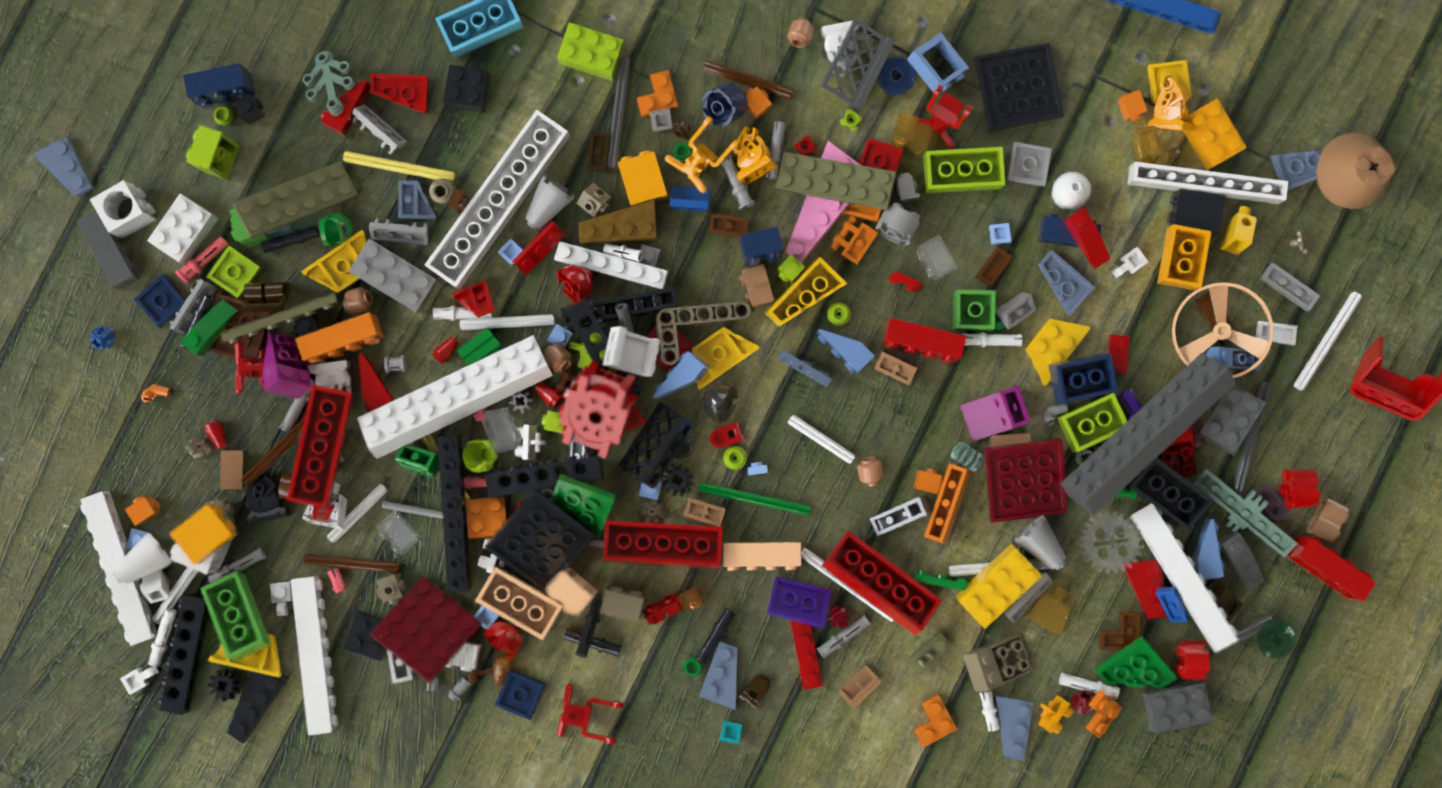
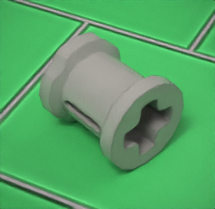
M405 355L397 358L385 356V372L387 374L391 371L406 372L407 362Z

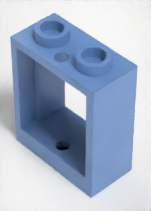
M941 32L914 50L907 59L933 93L939 85L943 87L941 91L944 93L952 86V82H960L965 77L964 73L969 68ZM936 48L955 71L944 80L939 77L924 58V56Z

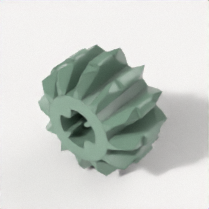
M958 442L952 449L951 458L971 471H977L982 465L984 456L965 443Z

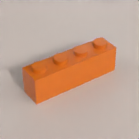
M949 463L924 537L943 544L948 543L972 471Z

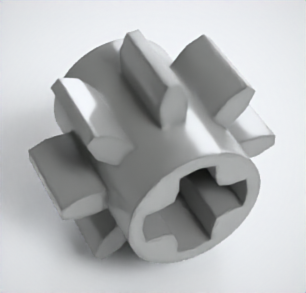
M519 391L518 395H511L513 401L509 402V404L515 406L514 412L518 408L521 414H524V409L526 408L531 410L529 403L534 400L528 398L529 392L522 395V391ZM518 398H521V399L525 398V399H524V402H525V405H524V406H523V405H519V406H518V404H519V402L517 401Z

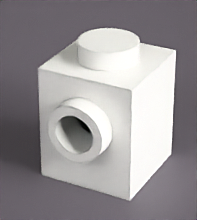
M162 569L142 577L140 588L142 594L151 604L169 598L170 580Z

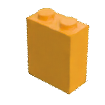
M646 150L633 158L632 156L621 158L618 165L631 207L651 200L657 202L668 198L654 151Z
M217 504L205 505L170 533L193 565L201 564L237 535L235 532L236 527L230 520L225 519L222 515L224 514L223 510Z

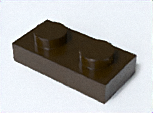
M591 131L587 170L606 172L610 133Z

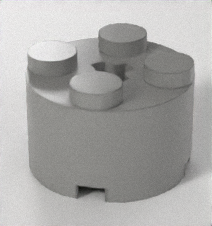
M893 203L892 206L888 207V211L884 210L875 228L876 230H881L880 235L894 243L899 244L902 241L905 242L904 245H910L920 225V215L912 211L908 212L903 209L902 205Z

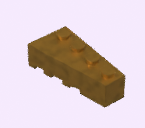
M651 200L580 222V244L599 245L606 243L657 241L655 201Z

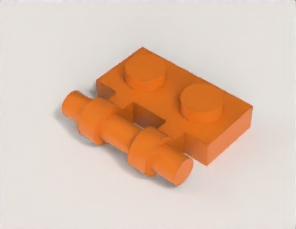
M850 216L848 221L843 223V228L838 236L835 235L830 248L837 251L842 246L845 249L841 255L857 265L878 232L863 222L859 228L855 227L854 224L857 219ZM851 232L854 236L848 243L844 239Z

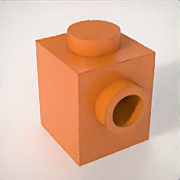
M758 87L755 89L750 88L743 94L748 101L746 108L756 120L771 109L772 103L768 100L770 97L765 90H760Z
M1140 90L1122 95L1117 100L1124 121H1138L1147 112Z
M927 468L926 472L917 470L913 489L938 494L943 480H941L942 475H938V471Z
M143 495L132 501L134 504L125 509L135 526L143 525L161 513L158 501L155 498L144 497Z

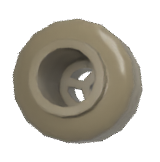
M446 179L435 180L429 189L432 200L440 204L450 203L456 192L454 184Z

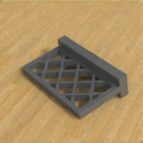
M853 19L820 87L847 102L853 109L863 108L895 40L891 37L883 36L858 19ZM856 25L862 28L863 37L855 38L854 29ZM870 36H875L879 39L877 46L871 48L868 38ZM865 39L867 50L859 52L856 41ZM852 42L855 53L847 56L845 47L847 43ZM868 52L870 60L868 64L863 65L860 54ZM856 55L859 66L851 69L848 57ZM844 59L847 70L839 72L837 63L839 60ZM860 68L862 77L859 81L855 82L852 70ZM848 72L851 83L842 85L840 74ZM836 76L839 87L832 88L827 85L830 77ZM850 85L853 90L851 99L845 96L843 89Z

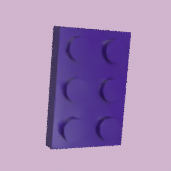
M775 576L767 614L824 628L832 590Z

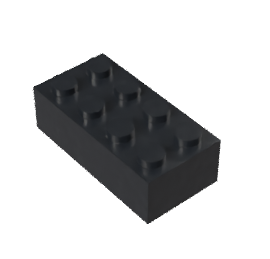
M1158 457L1127 484L1131 489L1188 531L1214 502L1207 493Z

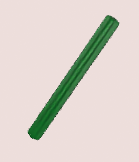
M704 482L699 484L698 491L701 493L809 516L811 512V506Z

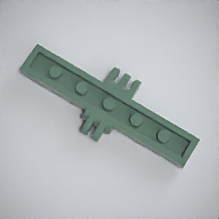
M1207 468L1193 481L1197 487L1230 513L1227 516L1229 520L1225 526L1229 528L1234 523L1235 525L1231 529L1232 532H1237L1239 528L1244 530L1247 527L1284 558L1298 544L1297 541L1261 513L1269 502L1265 499L1259 504L1263 498L1260 494L1255 499H1252L1257 493L1254 489L1243 498Z

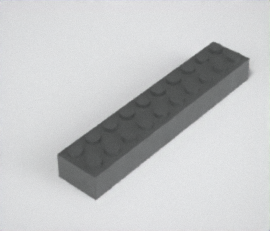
M1204 353L1199 354L1061 483L1067 495L1094 516L1236 384L1230 370Z

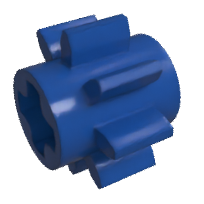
M96 327L90 332L92 334L90 342L97 349H110L115 344L113 341L115 333L109 327Z

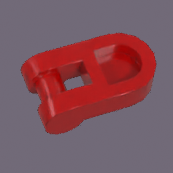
M899 272L890 274L888 278L891 284L901 283L906 286V290L916 293L917 290L921 291L924 285L920 281Z
M738 421L714 430L710 434V443L716 448H723L745 440L746 438L740 430V422ZM732 430L735 437L729 439L727 432Z

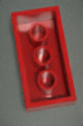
M890 318L886 322L881 344H885L887 349L896 350L901 348L907 354L915 355V353H921L924 358L934 359L937 357L941 358V362L952 364L961 359L967 336Z
M1305 535V537L1297 536L1295 538L1298 544L1286 557L1345 598L1360 602L1365 601L1376 584L1371 579L1372 576L1369 573L1356 569V565L1348 559L1343 560L1338 556L1339 553L1330 547L1327 549L1322 545L1323 542L1314 536L1311 538Z

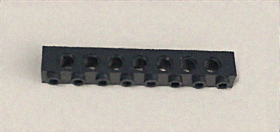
M446 435L438 437L447 591L448 593L467 592L471 588L462 438L461 435Z

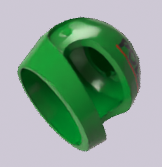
M332 213L319 220V230L324 246L332 247L335 244H341L352 236L353 225L348 217L340 213Z

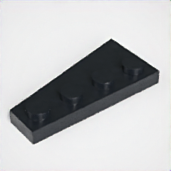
M250 671L227 733L244 744L289 678L284 674L279 678Z

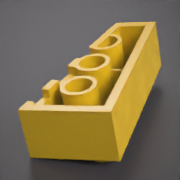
M818 257L765 311V314L777 326H781L847 283L821 257Z

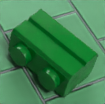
M487 327L459 348L457 352L469 366L501 351L500 349L503 346Z
M409 444L401 447L395 457V460L402 468L425 476L427 475L431 478H436L440 471L439 456L436 453Z

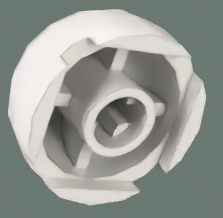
M1067 172L1060 175L1052 188L1054 202L1060 208L1067 210L1081 208L1089 200L1091 194L1089 180L1078 172Z

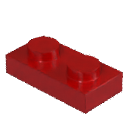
M1109 335L1107 353L1112 354L1115 374H1126L1130 336Z

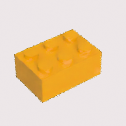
M1218 98L1188 115L1186 121L1192 124L1191 132H1183L1206 171L1247 148Z
M1175 224L1169 226L1166 230L1157 284L1194 291L1202 288L1211 231Z

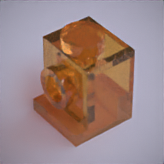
M696 586L678 594V598L687 612L698 608L704 603Z

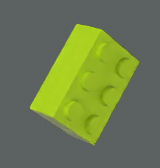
M569 22L557 59L561 65L613 81L625 47L624 40Z
M199 125V128L193 135L194 142L192 147L187 151L186 162L206 174L227 180L239 144L222 132Z
M1114 393L1107 394L1057 417L1058 423L1073 453L1082 451L1110 438L1127 422Z

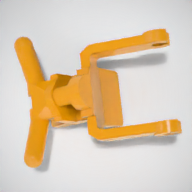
M710 116L704 120L703 125L689 140V146L693 149V153L685 160V164L671 155L665 157L667 163L679 169L682 173H687L689 175L688 178L701 193H705L707 188L699 177L709 164L712 167L720 166L732 150L740 144V142L734 140L720 158L703 143L696 146L694 144L695 141L713 121Z

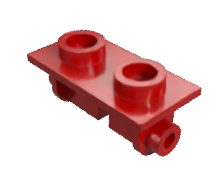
M676 592L666 595L663 600L657 603L649 604L642 611L648 624L655 625L666 619L663 614L664 612H667L670 617L680 612L684 606Z

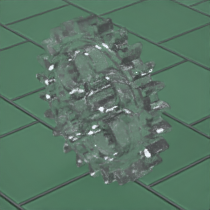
M1106 511L1104 517L1098 513V520L1091 517L1092 524L1085 523L1088 529L1081 530L1085 536L1079 537L1080 540L1084 541V544L1079 545V547L1085 548L1081 555H1088L1085 562L1092 561V568L1098 565L1099 572L1105 568L1106 574H1109L1111 569L1114 574H1117L1118 568L1125 572V565L1128 568H1132L1130 561L1138 562L1134 556H1140L1141 553L1137 549L1143 548L1142 545L1138 544V541L1143 540V538L1137 537L1141 530H1134L1137 523L1129 524L1131 518L1128 517L1124 520L1123 513L1117 517L1116 511H1113L1111 516ZM1117 526L1122 527L1124 530V534L1121 537L1115 535V528ZM1097 529L1104 531V538L1101 540L1095 536ZM1110 537L1111 540L1128 539L1127 543L1113 544L1112 548L1110 545L1094 546L1095 542L1109 541ZM1121 545L1127 550L1126 555L1123 557L1117 552L1118 547ZM1100 548L1107 550V556L1104 559L1098 556Z

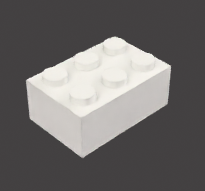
M179 194L147 241L176 261L186 265L219 218L188 197Z

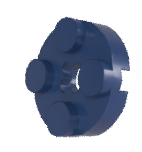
M899 56L886 59L877 77L878 84L886 94L902 95L912 88L916 72L905 58ZM895 71L902 76L898 81L891 77Z

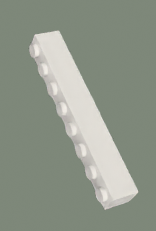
M1134 162L1129 166L1127 184L1171 191L1186 189L1225 198L1280 204L1286 201L1288 181Z
M102 491L80 499L82 503L81 511L86 515L88 521L87 528L94 538L93 546L99 553V563L105 571L106 584L111 588L113 594L112 602L117 606L119 612L118 619L124 626L126 641L132 646L155 638L158 631L155 622L152 620L153 616L147 599L142 594L140 579L125 585L123 582L119 584L113 576L115 573L114 568L130 552V549L126 547L127 540L110 491Z
M1150 504L1130 517L1171 584L1177 588L1183 603L1212 650L1218 652L1238 640L1236 638L1238 633L1232 625H1228L1225 618L1227 616L1223 609L1216 606L1214 594L1210 590H1206L1203 585L1205 584L1204 578L1193 569L1195 565L1189 556L1186 557L1183 553L1184 547L1179 539L1175 540L1172 533L1174 531L1170 524L1163 521L1161 517L1163 516L1162 511L1153 504Z
M319 576L291 579L308 735L330 733L336 730L338 717L334 713L336 698L332 695L334 680L330 676L329 670L332 662L327 652V649H329V639L325 635L327 620L323 618L325 602L324 599H321L320 592L323 590L322 580H319Z

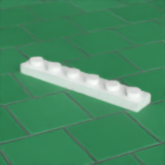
M560 241L554 260L569 265L576 264L584 269L657 289H664L669 273L667 270Z

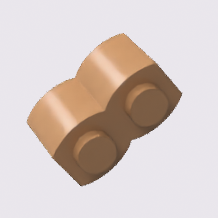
M764 264L741 270L742 275L739 276L741 286H746L747 293L744 294L746 303L751 304V307L755 308L774 302Z
M1323 498L1306 532L1327 543L1337 541L1341 534L1339 531L1341 525L1345 524L1349 518V509L1328 498Z

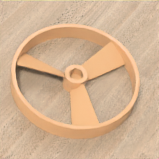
M1215 283L1199 288L1190 294L1176 311L1172 324L1174 348L1180 359L1188 366L1199 354L1206 351L1217 340L1228 339L1259 358L1250 368L1232 375L1233 378L1242 376L1256 368L1266 357L1273 340L1271 314L1261 298L1243 286L1233 283ZM1228 287L1237 288L1248 293L1261 305L1269 325L1268 341L1231 330L1229 324L1226 323ZM1209 288L1217 323L1213 328V332L1178 348L1175 328L1182 307L1195 294Z

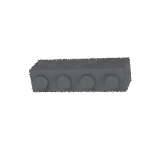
M96 210L77 220L79 227L113 288L120 290L140 279L137 275L138 269L136 265L130 262L128 258L130 255L128 250L119 241L121 238L107 231Z

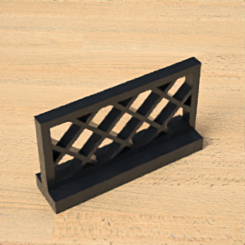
M659 402L618 466L654 490L696 424ZM664 408L666 417L659 419V414ZM678 418L674 426L671 427V420ZM666 422L667 429L660 431V424ZM655 426V433L649 435V429ZM667 434L666 438L661 443L660 436ZM656 438V445L649 447V440ZM644 442L645 449L638 451V446ZM656 450L657 452L655 453L653 458L650 459V452ZM645 454V461L639 463L638 456ZM634 458V465L626 467L628 461ZM646 466L645 470L640 476L639 468Z

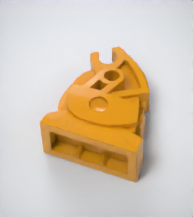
M1169 77L1167 78L1170 82L1168 87L1164 82L1160 84L1162 92L1157 98L1154 107V118L1149 121L1148 127L1191 132L1192 124L1186 121L1189 111L1186 107V102L1189 100V97L1184 87L1176 79Z
M749 127L743 128L737 139L740 144L734 150V153L738 155V167L741 169L737 173V177L746 186L778 167L777 163L771 159L769 148L765 145L764 140L758 136L759 131L756 128H752L753 131L749 135L751 130Z

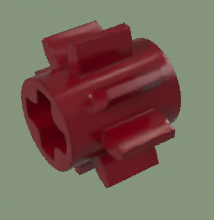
M835 605L828 609L831 614L827 615V618L833 628L839 626L840 629H843L849 625L847 620L850 619V616L843 606L838 608Z
M1078 690L1077 694L1073 693L1071 707L1079 714H1088L1089 710H1094L1089 706L1094 697L1087 690Z

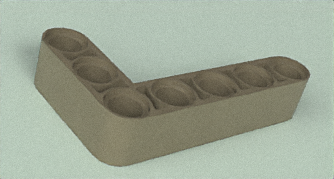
M741 301L661 310L656 315L657 339H660V361L664 365H672L679 359L676 326L742 320L751 313L749 304ZM738 306H742L745 309L743 316L738 315ZM719 308L726 310L724 318L718 315ZM701 309L705 310L708 314L705 320L699 317ZM681 311L688 313V321L680 319ZM662 313L669 315L670 321L668 323L661 321ZM664 332L671 334V342L663 340ZM667 351L672 352L674 355V359L671 362L665 359Z

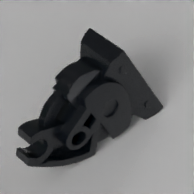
M262 474L247 488L246 504L250 512L247 516V523L291 516L289 508H282L283 499L279 497V486L271 477Z

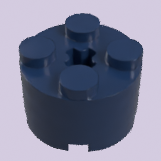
M732 82L724 83L709 90L702 98L704 105L702 109L705 118L710 116L713 119L711 124L723 127L738 120L743 116L748 106L747 99Z

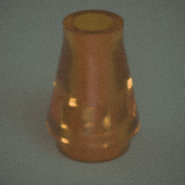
M497 655L496 659L493 660V684L499 686L504 684L505 678L512 666L510 658L504 655Z

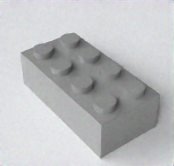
M368 239L349 270L350 273L418 313L437 282L435 278L371 239Z

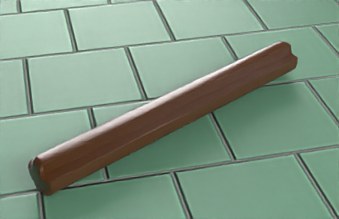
M708 60L704 63L703 70L705 72L753 88L758 87L760 90L763 89L768 93L788 100L793 96L794 90Z
M305 417L241 478V481L246 486H250L301 437Z
M306 554L304 557V564L390 573H399L400 563L313 554Z

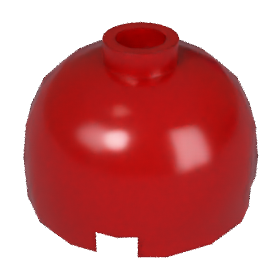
M570 264L557 271L558 283H563L566 288L563 289V292L572 302L575 303L590 295L593 287V276L588 269H584L576 264Z
M505 621L496 622L483 633L486 636L485 639L499 652L501 650L506 651L505 656L510 659L516 656L522 646V636L518 632L520 628L512 622L510 624Z

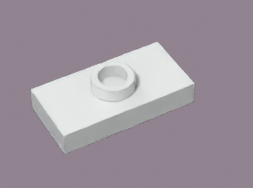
M1257 321V338L1268 341V322ZM1273 323L1272 343L1295 345L1298 326Z

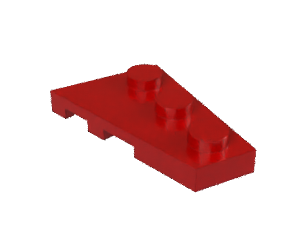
M371 74L370 93L372 95L427 115L428 76Z
M1157 559L1121 563L1146 619L1167 617L1156 594L1158 588L1164 587L1162 567Z

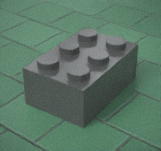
M1233 385L1224 394L1200 432V437L1235 456L1265 409L1266 402Z
M1200 680L1141 692L1150 730L1156 734L1214 721L1205 683Z

